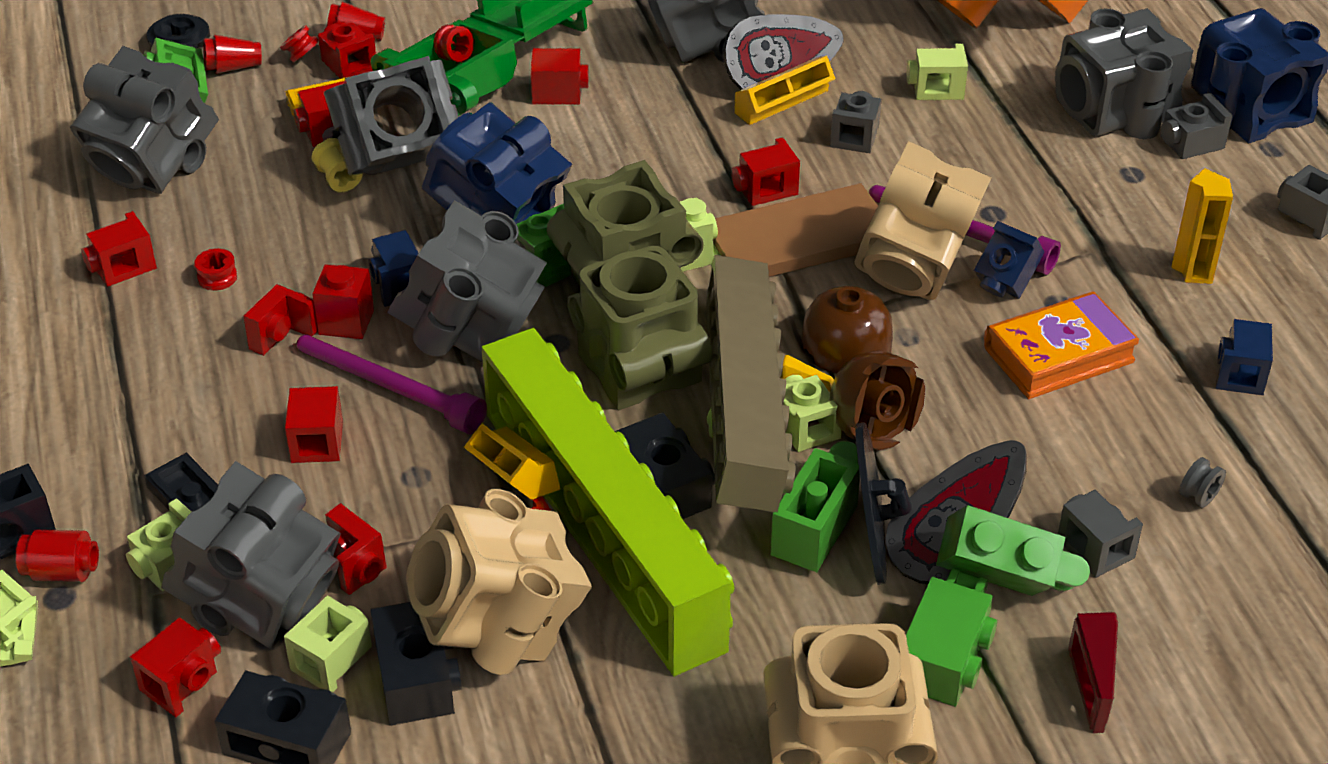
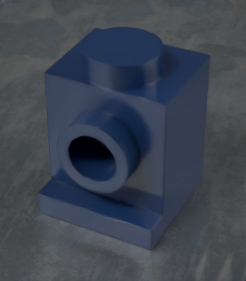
M997 221L993 227L995 232L974 271L981 281L980 286L987 292L1002 298L1005 293H1008L1020 299L1045 252L1037 237ZM1005 255L1011 257L1008 263L1000 265Z
M406 230L372 239L371 252L374 257L368 259V265L374 283H380L381 300L384 307L390 306L396 295L408 286L409 270L419 254Z
M1234 319L1229 331V337H1221L1218 350V364H1220L1216 380V389L1264 395L1273 362L1272 324Z

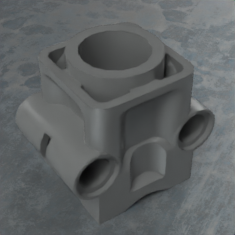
M647 0L667 49L676 46L683 63L711 51L714 52L715 57L719 61L723 62V46L726 35L731 28L748 17L765 15L764 11L757 7L758 0Z
M1148 8L1128 14H1123L1114 9H1098L1091 14L1089 29L1066 35L1063 39L1060 60L1055 70L1056 97L1067 114L1076 119L1092 136L1124 129L1125 133L1137 139L1154 138L1160 132L1166 110L1182 106V84L1190 69L1194 50L1182 39L1166 32L1162 28L1159 18Z
M122 46L109 65L97 63L88 70L84 79L83 90L85 96L90 100L72 123L70 129L82 146V155L95 170L123 187L135 190L141 187L154 193L162 194L178 170L194 173L201 167L206 156L205 140L219 121V118L212 106L206 105L201 100L198 82L189 68L174 63L155 62L146 58L140 51Z
M429 56L390 68L347 77L342 85L335 86L324 92L336 131H340L341 134L338 137V141L349 175L362 173L376 175L426 161V157L434 142L459 117L456 106L451 103L453 96L441 60L430 61ZM383 105L401 107L413 120L415 132L407 136H394L386 133L378 126L373 110Z
M454 200L442 219V232L425 243L409 270L408 286L396 295L387 313L414 328L412 334L413 341L422 352L431 356H442L447 354L454 345L483 363L481 346L517 334L544 289V286L536 281L547 262L515 243L519 234L518 226L508 215L498 211H489L480 216Z
M235 461L220 478L218 489L212 499L200 509L191 512L174 531L171 549L175 565L165 572L161 588L191 606V612L195 620L209 632L219 636H227L236 627L271 649L286 631L289 632L319 604L329 588L339 566V560L335 559L333 555L340 532L302 510L306 505V497L302 489L290 478L280 474H271L264 479Z

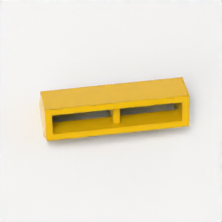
M828 56L812 59L735 92L734 113L751 125L827 92L829 82L835 80Z
M1206 168L1190 181L1171 266L1172 269L1183 273L1185 283L1213 284L1233 200L1230 179Z
M481 423L464 446L467 451L531 500L560 490L554 460L507 426L492 431Z

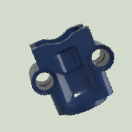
M1258 8L1213 22L1203 30L1197 51L1191 87L1202 97L1203 94L1211 93L1232 114L1229 129H1232L1249 144L1265 139L1275 130L1298 128L1314 122L1318 108L1319 85L1328 70V52L1318 45L1320 30L1316 26L1303 21H1293L1284 25L1264 8Z
M489 102L474 114L468 112L458 117L437 138L426 157L425 163L428 170L422 184V190L445 210H448L455 200L480 216L489 211H498L508 215L517 224L527 220L532 215L554 208L556 203V186L567 178L572 163L551 146L550 132L541 120L533 116H525L515 123L492 102Z

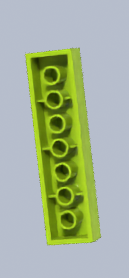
M534 327L481 346L487 417L496 429L507 426L554 460L560 490L544 495L555 512L558 513L562 522L673 677L729 653L730 628L733 627L730 601L731 594L734 593V583L728 569L721 563L717 565L709 555L700 533L696 529L690 530L685 524L673 498L669 495L664 496L658 489L649 467L645 463L639 464L634 458L624 435L619 431L614 432L607 423L600 404L597 401L591 402L583 392L578 376L575 372H568L560 361L555 346L550 342L546 343Z

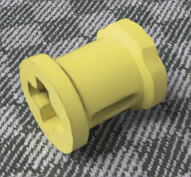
M328 138L318 144L313 150L311 159L315 167L320 172L326 174V181L334 191L346 192L359 184L363 173L357 175L348 174L337 138Z

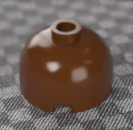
M856 286L831 288L819 294L805 312L801 347L804 353L807 350L813 355V363L821 369L837 374L842 366L856 355L877 350L891 353L893 340L892 316L882 299L871 291Z
M877 350L856 355L842 366L832 384L830 401L834 400L838 406L836 409V423L845 435L856 441V424L864 422L869 430L873 448L883 450L892 448L900 443V441L891 438L901 433L904 429L912 431L919 420L925 399L924 380L916 376L914 368L918 367L913 361L889 352Z

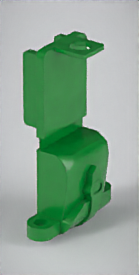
M477 0L478 9L471 12L469 18L463 21L459 19L450 24L464 26L472 33L474 48L467 60L454 62L439 58L434 49L435 32L401 52L390 48L380 51L371 57V67L373 71H377L429 56L430 61L441 60L453 96L451 103L456 106L458 115H462L478 105L479 97L505 86L513 78L517 65L514 47L516 42L523 41L526 43L558 23L584 32L588 29L585 8L591 5L593 0ZM577 13L576 20L570 18V16ZM456 36L452 38V41H454L455 43L457 41ZM451 44V48L454 50L456 46Z

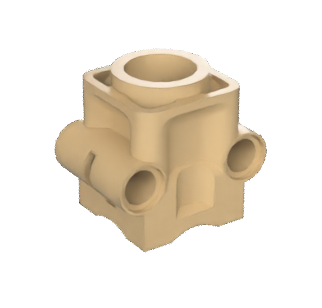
M908 141L864 234L855 259L856 267L867 273L880 285L894 292L908 296H918L926 300H935L971 225L991 177L971 168H961L947 164L937 158L930 150Z
M502 489L487 491L478 508L451 504L443 505L429 530L416 543L406 573L411 604L419 615L431 644L471 648L472 656L482 668L499 675L511 673L520 659L546 660L557 642V635L561 625L581 605L592 587L583 566L572 556L566 546V530L557 512L527 508L516 495Z
M889 623L804 626L797 629L793 634L791 656L777 658L765 667L763 677L769 719L768 729L772 764H936L938 753L931 712L929 710L930 706L923 664L917 656L909 653L905 632L899 626Z

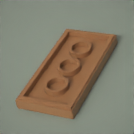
M862 183L715 218L718 227V237L713 239V243L721 256L768 263L769 277L857 255L864 234L878 205Z

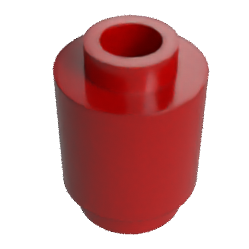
M34 530L31 535H22L16 548V566L19 574L30 576L33 581L84 582L88 578L89 573L97 569L99 562L98 544L96 541H91L90 535L86 530Z

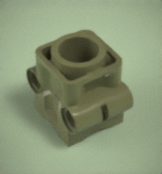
M645 160L623 166L617 172L605 178H584L564 184V209L551 217L546 229L549 239L571 267V275L579 287V274L584 267L610 259L620 253L635 251L647 246H659L668 252L681 269V267L693 263L700 256L704 246L703 239L686 219L685 208L676 197L665 190L656 173Z
M647 246L635 251L620 253L610 259L588 265L580 271V292L568 297L570 317L577 330L578 354L588 369L597 375L607 396L618 411L639 404L661 391L682 389L702 382V365L710 363L712 348L705 330L698 323V291L664 248Z

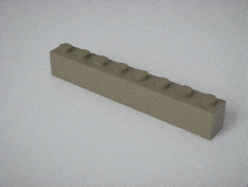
M714 255L706 289L708 338L712 348L709 370L716 503L778 512L782 494H790L795 479V463L788 462L792 448V434L786 433L789 420V406L783 405L786 393V379L780 378L784 356L783 353H778L781 329L775 328L778 318V305L773 304L776 283L769 281L768 263Z

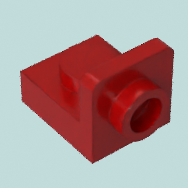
M278 284L243 315L248 348L263 356L277 342L282 341L291 329L312 337L318 332L313 299L303 293L295 292Z
M340 503L327 512L325 517L327 525L340 532L334 556L339 560L337 571L341 589L348 595H351L364 584L374 581L387 568L381 533Z

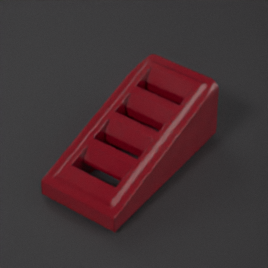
M1114 612L1077 614L1068 646L1088 724L1093 733H1104L1114 700L1118 620Z

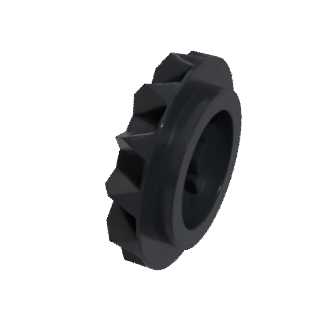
M173 14L163 17L153 23L147 31V39L151 48L155 38L194 48H203V39L211 37L208 23L198 16L189 14Z

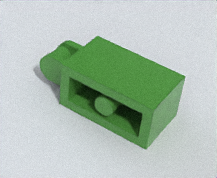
M842 441L834 444L829 452L817 448L813 450L796 476L791 493H785L780 501L778 512H773L771 556L816 573L818 572L858 506L860 473L856 444Z
M969 505L948 516L936 563L937 566L949 570L955 568L972 576L987 578L990 583L1030 596L1050 588L1058 591H1068L1084 584L1090 575L1089 565L1084 558L1063 551L1066 537Z
M952 568L947 581L931 577L906 634L909 653L917 656L922 661L927 694L930 699L956 707L963 688L973 689L976 684L982 664V658L977 657L980 648L989 650L998 623L997 619L990 617L993 595L986 593L989 581L987 578L972 576L955 568Z

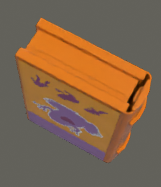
M1094 291L989 325L984 334L985 350L1028 400L1134 363V345H1137L1139 342V338Z

